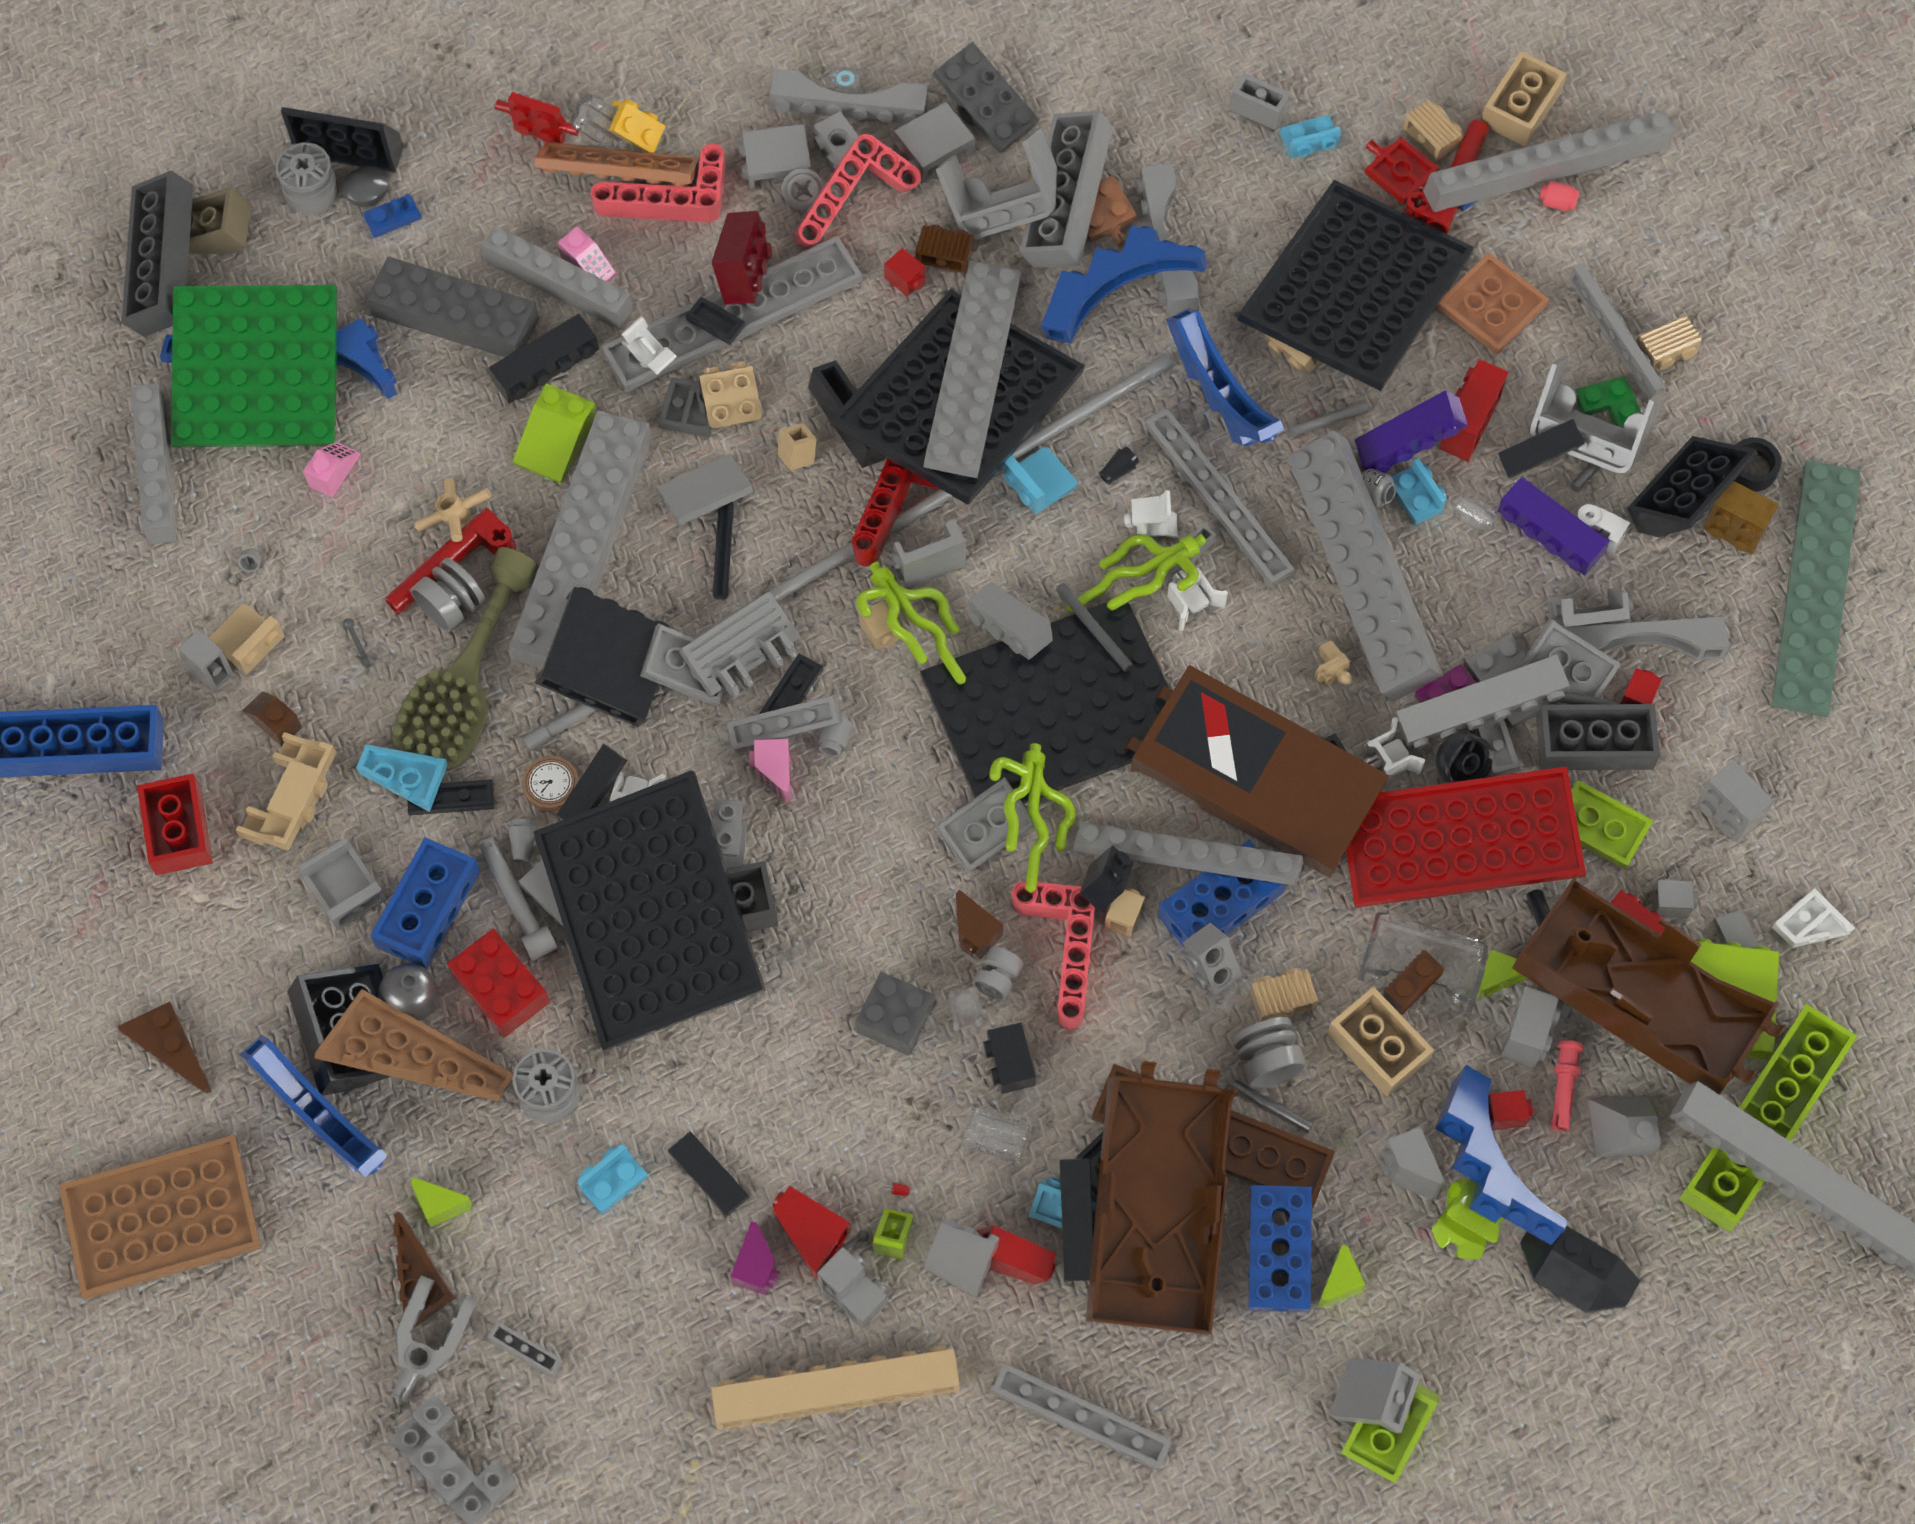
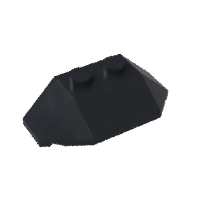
M1567 1225L1552 1245L1527 1231L1520 1242L1533 1281L1585 1313L1626 1307L1640 1283L1639 1278L1620 1257Z

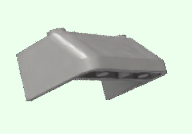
M1042 127L1037 128L1022 141L1031 165L1030 170L1034 180L991 193L984 179L980 177L965 179L956 155L951 156L935 169L960 230H964L974 235V239H978L1046 218L1054 211L1057 166Z
M1562 356L1551 365L1530 427L1531 436L1534 437L1574 419L1585 445L1566 454L1615 473L1628 471L1634 465L1652 432L1665 393L1661 391L1649 400L1645 413L1632 414L1627 418L1624 427L1621 428L1574 410L1577 402L1576 391L1570 385L1561 382L1569 359L1568 356Z

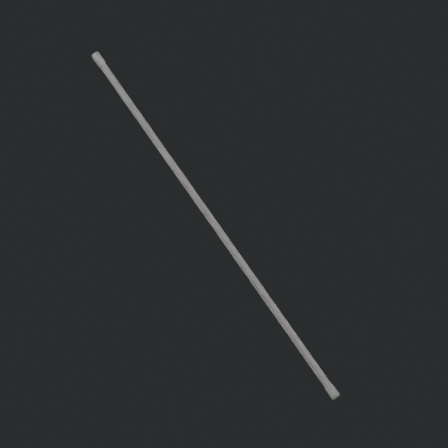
M1166 353L1147 363L1140 370L1029 435L1012 456L1015 459L1021 457L1149 379L1159 376L1173 367L1172 360ZM937 490L900 512L890 534L953 496L943 490ZM852 542L768 592L778 602L854 557ZM750 603L746 604L745 606L741 607L740 609L736 610L735 612L731 613L730 615L726 616L725 618L721 619L720 621L716 622L715 624L711 625L710 627L706 628L700 633L694 635L693 638L697 639L698 637H700L707 631L711 630L712 628H714L730 616L734 615ZM581 703L551 722L541 725L521 737V740L527 750L531 752L549 741L556 734L595 712L596 709Z

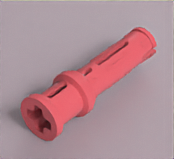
M1561 1040L1557 1043V1048L1560 1051L1558 1064L1555 1065L1554 1072L1558 1077L1550 1128L1563 1132L1564 1128V1131L1567 1132L1570 1130L1575 1080L1581 1074L1579 1059L1580 1053L1584 1051V1045L1576 1041Z

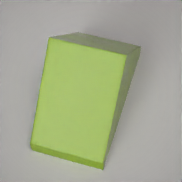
M1494 950L1490 951L1475 993L1477 1001L1527 979L1512 969L1517 958Z
M415 1177L412 1178V1187L431 1228L469 1211L473 1205L469 1196Z
M885 1208L873 1239L874 1254L903 1260L914 1215Z
M1344 1244L1340 1248L1318 1303L1319 1307L1325 1308L1363 1292L1366 1286L1349 1247Z

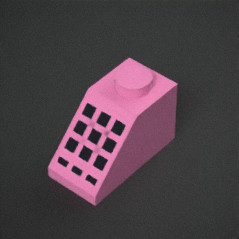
M578 226L558 241L560 257L563 260L607 282L616 276L615 271L597 244Z
M338 442L318 449L303 471L308 486L333 498L359 458L360 453Z
M788 739L754 740V750H749L750 767H755L756 777L784 802H791Z

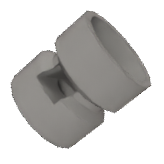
M992 946L983 960L985 967L978 969L972 985L982 994L995 1000L1004 1001L1012 988L1011 980H1015L1023 967V961L1017 955L1004 948Z

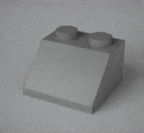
M1421 1127L1387 1139L1379 1159L1383 1174L1385 1176L1389 1175L1393 1184L1430 1200L1436 1199L1445 1181Z

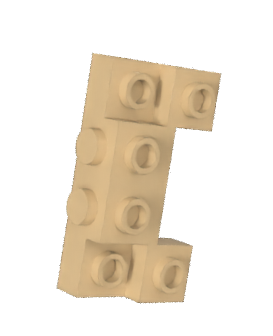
M284 732L282 735L284 744L280 752H274L272 757L276 764L287 768L267 806L268 813L248 806L246 809L248 817L243 827L237 826L236 832L240 838L263 846L267 843L289 851L299 829L303 830L306 823H310L314 817L315 805L327 790L326 773L337 752L333 745L321 741L303 739Z

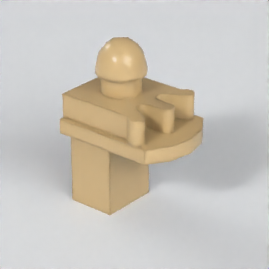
M1329 640L1319 646L1320 657L1325 663L1317 668L1315 678L1318 682H1324L1327 686L1337 680L1343 685H1348L1352 680L1350 661L1334 642Z

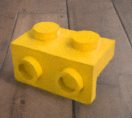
M624 99L623 102L614 100L612 106L617 108V112L609 127V131L645 152L654 153L666 126L657 121L659 117L648 111H640L637 103L628 99Z

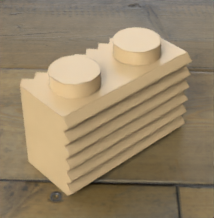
M1428 99L1405 116L1404 130L1410 134L1414 141H1417V144L1430 155L1434 162H1438L1459 148L1463 137L1462 129L1456 122L1452 123L1446 117L1440 105L1435 106Z
M1686 315L1640 334L1637 338V345L1642 352L1648 355L1654 370L1659 368L1660 370H1665L1678 359L1688 360L1698 352L1697 350L1701 343V337L1693 328V324L1690 323Z
M1292 968L1283 972L1280 977L1272 978L1269 975L1260 977L1255 980L1250 990L1260 1022L1317 1008L1318 998L1308 969L1300 971L1299 968Z

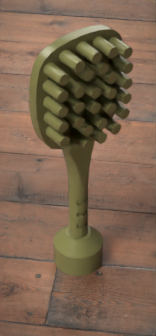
M498 548L489 567L496 587L468 644L449 668L441 671L432 670L417 679V683L405 698L393 726L392 741L397 750L446 759L448 764L447 771L462 766L472 754L481 737L488 714L487 695L478 682L483 653L510 594L530 587L539 568L533 559L510 548Z

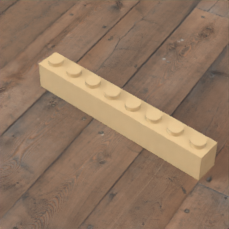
M938 1346L929 1349V1353L917 1354L916 1351H907L900 1353L899 1358L887 1359V1356H875L870 1358L869 1362L857 1364L856 1361H844L839 1363V1367L827 1369L826 1366L819 1365L810 1367L808 1372L796 1374L795 1370H787L778 1373V1377L766 1379L765 1375H756L749 1377L748 1382L736 1383L735 1380L718 1382L717 1387H711L717 1430L959 1392L960 1383L954 1349L947 1350L946 1346Z

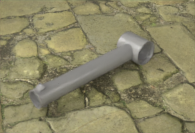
M491 838L483 841L479 848L525 935L520 940L531 962L558 949L548 927L540 928L495 840Z

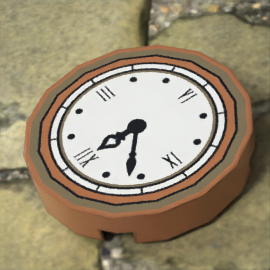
M546 756L537 759L529 765L523 775L522 786L525 797L536 808L543 811H556L561 809L579 779L576 769L569 761L562 757Z

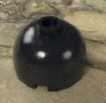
M1471 733L1452 734L1442 742L1436 753L1435 764L1439 775L1446 783L1486 778L1493 761L1489 758V750L1492 751L1491 745L1487 740Z

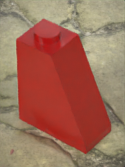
M789 1185L785 1192L781 1191L775 1198L772 1205L774 1207L773 1213L812 1276L818 1280L817 1272L840 1249L852 1231L849 1221Z
M995 1225L976 1230L981 1237L986 1239L991 1234L999 1237L998 1248L992 1256L989 1270L1034 1285L1047 1282L1052 1277L1056 1267L1054 1263L1056 1253Z

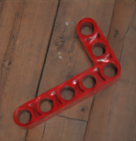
M887 458L852 537L853 553L857 564L868 567L878 561L911 483L941 489Z

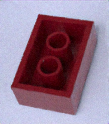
M758 211L731 212L726 215L711 262L724 305L755 303L758 292L762 290V279L767 274V262L772 257V246L770 242L767 243L765 237L766 226L764 221L760 220Z

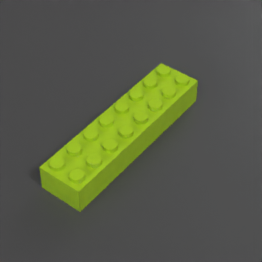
M1805 1004L1738 1108L1791 1141L1858 1036L1810 1005ZM1712 1147L1679 1197V1200L1731 1233L1765 1181L1757 1178L1753 1174V1170L1747 1166L1731 1161L1728 1158V1154L1723 1150Z

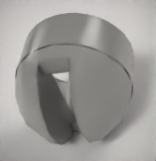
M253 548L244 549L238 558L240 569L249 573L259 569L261 564L260 553Z

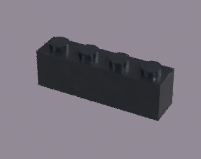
M577 314L488 367L491 380L509 404L515 400H520L528 392L538 386L545 385L551 378L561 372L569 371L579 361L592 357L599 350L597 336L581 315Z
M836 360L812 369L808 389L830 422H832L834 415L857 390ZM835 428L861 468L885 460V456Z

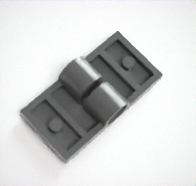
M973 41L933 73L937 81L958 104L957 110L961 118L970 126L976 125L999 153L1040 121Z

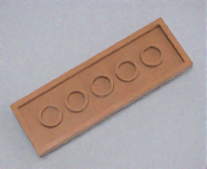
M545 142L535 157V168H542L544 172L549 173L562 170L568 171L571 175L590 173L598 178L619 176L620 179L625 181H632L638 178L646 179L648 183L656 184L666 181L672 182L675 186H686L692 183L699 170L700 158Z

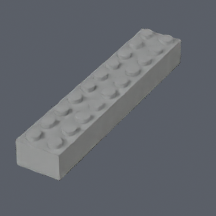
M597 410L510 644V651L514 662L542 669L566 607L568 593L574 587H583L591 590L593 595H596L652 440L649 423Z
M1334 430L1287 456L1381 694L1396 701L1442 677V671L1348 439Z

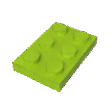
M1577 779L1571 791L1581 846L1626 870L1654 820Z

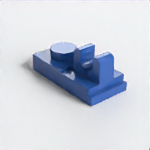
M409 193L404 194V197L396 200L392 199L389 203L362 213L373 238L422 219Z

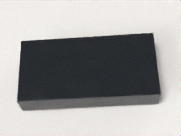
M700 297L686 314V321L728 345L734 342L745 327L744 320L703 297Z

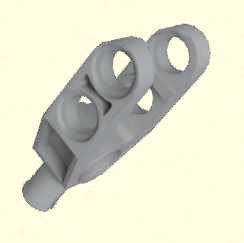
M422 1275L414 1288L396 1329L397 1365L400 1366L402 1372L390 1396L398 1399L402 1389L405 1388L400 1401L407 1404L418 1379H422L423 1376L428 1377L454 1354L477 1301L472 1296L462 1294L438 1349L434 1350L425 1344L415 1342L411 1339L412 1331L421 1311L424 1309L426 1299L435 1282ZM415 1348H422L427 1355L426 1361L419 1366L413 1365L410 1361V1353Z

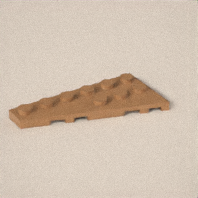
M363 989L320 1045L314 1057L324 1061L498 1102L513 1078V1073L406 1013L394 1009L388 1003Z

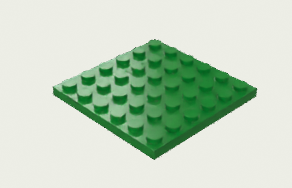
M336 285L173 286L172 447L327 446L336 442Z

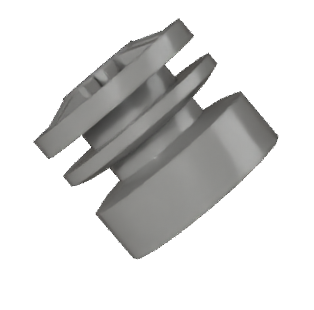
M298 143L286 148L278 156L275 165L276 175L281 185L283 196L292 209L306 214L318 213L328 208L335 201L338 193L337 180L330 158L323 148L312 143Z
M446 557L440 563L441 568L435 567L432 570L436 582L424 576L410 589V592L423 612L441 629L450 632L464 619L459 607L465 612L472 613L475 610L474 605L480 606L485 601V597L473 577L455 561Z
M1277 1017L1258 1022L1243 1029L1233 1037L1234 1047L1239 1050L1238 1058L1242 1061H1248L1244 1065L1243 1071L1249 1087L1252 1089H1262L1284 1083L1307 1069L1308 1064L1302 1048L1298 1045H1292L1296 1041L1297 1035L1291 1031L1293 1025L1289 1018Z
M540 1049L532 1051L521 1058L515 1067L512 1081L518 1101L525 1113L532 1119L544 1123L561 1121L569 1116L578 1105L580 1088L574 1068L567 1057L556 1050ZM544 1078H549V1080L546 1081V1085L542 1086L540 1084L543 1083Z

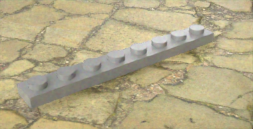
M1167 408L1146 420V429L1272 588L1293 575L1294 567Z
M1081 822L1073 844L1076 852L1102 855L1113 845L1117 850L1126 853L1130 860L1293 886L1297 885L1303 866V857L1301 855Z

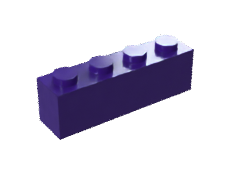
M1445 390L1354 440L1362 467L1366 470L1372 468L1385 473L1397 463L1408 461L1414 454L1434 447L1437 442L1444 438L1457 435L1468 424L1460 398Z
M1523 477L1501 499L1498 508L1501 516L1507 522L1514 523L1521 528L1526 536L1536 539L1544 545L1549 553L1557 555L1566 561L1572 570L1586 575L1605 554L1609 544L1608 539Z

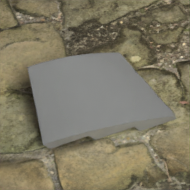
M944 1219L933 1241L924 1269L977 1298L983 1288L984 1277L990 1269L992 1256L998 1248L999 1237L991 1234L986 1239L981 1237L975 1228Z

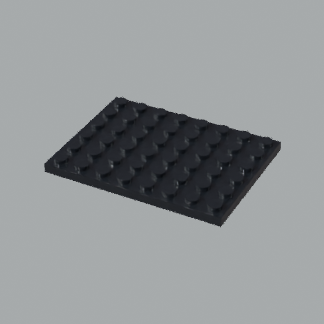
M1333 180L1242 308L1237 320L1382 391L1471 257L1474 247Z
M950 289L834 415L831 425L969 505L1081 376L1085 365L1010 323L978 478L923 467L962 296Z
M1107 602L1087 609L1133 664L1132 668L1124 672L1076 614L1050 623L1053 641L1031 659H1027L1020 653L1016 654L1003 641L954 658L966 676V681L963 684H958L954 680L944 663L920 671V677L974 799L1004 777L1013 789L1018 788L1021 783L1020 775L1002 768L1000 779L992 781L989 776L992 763L1001 757H1006L1022 764L1023 754L1029 751L1030 744L1033 743L1041 745V752L1045 755L1043 778L1046 784L1056 791L1132 763L1135 752L1124 748L1131 737L1143 741L1166 703L1163 699H1156L1155 697L1162 686L1168 688L1169 686L1129 602L1116 610H1109ZM1029 793L1021 799L1023 804L1028 802Z
M688 771L534 831L602 1050H609L766 991L694 771Z

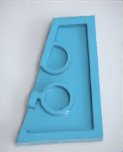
M366 744L356 768L360 775L430 812L448 764L446 759L434 758L432 756Z

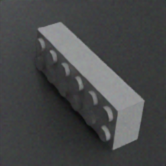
M1100 110L1053 114L1047 143L1057 166L1055 209L1046 218L1026 224L1019 251L1033 268L1080 266L1113 126Z

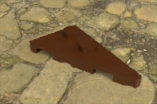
M170 1001L118 1026L119 1031L124 1036H127L143 1050L155 1056L157 1060L169 1069L181 1075L191 1085L206 1092V1094L212 1091Z
M398 1211L394 1214L395 1222L393 1229L394 1236L397 1238L398 1255H396L398 1280L401 1283L399 1295L400 1301L403 1304V1313L420 1276L422 1275L435 1281L424 1304V1309L421 1311L414 1326L415 1328L456 1299L404 1215Z

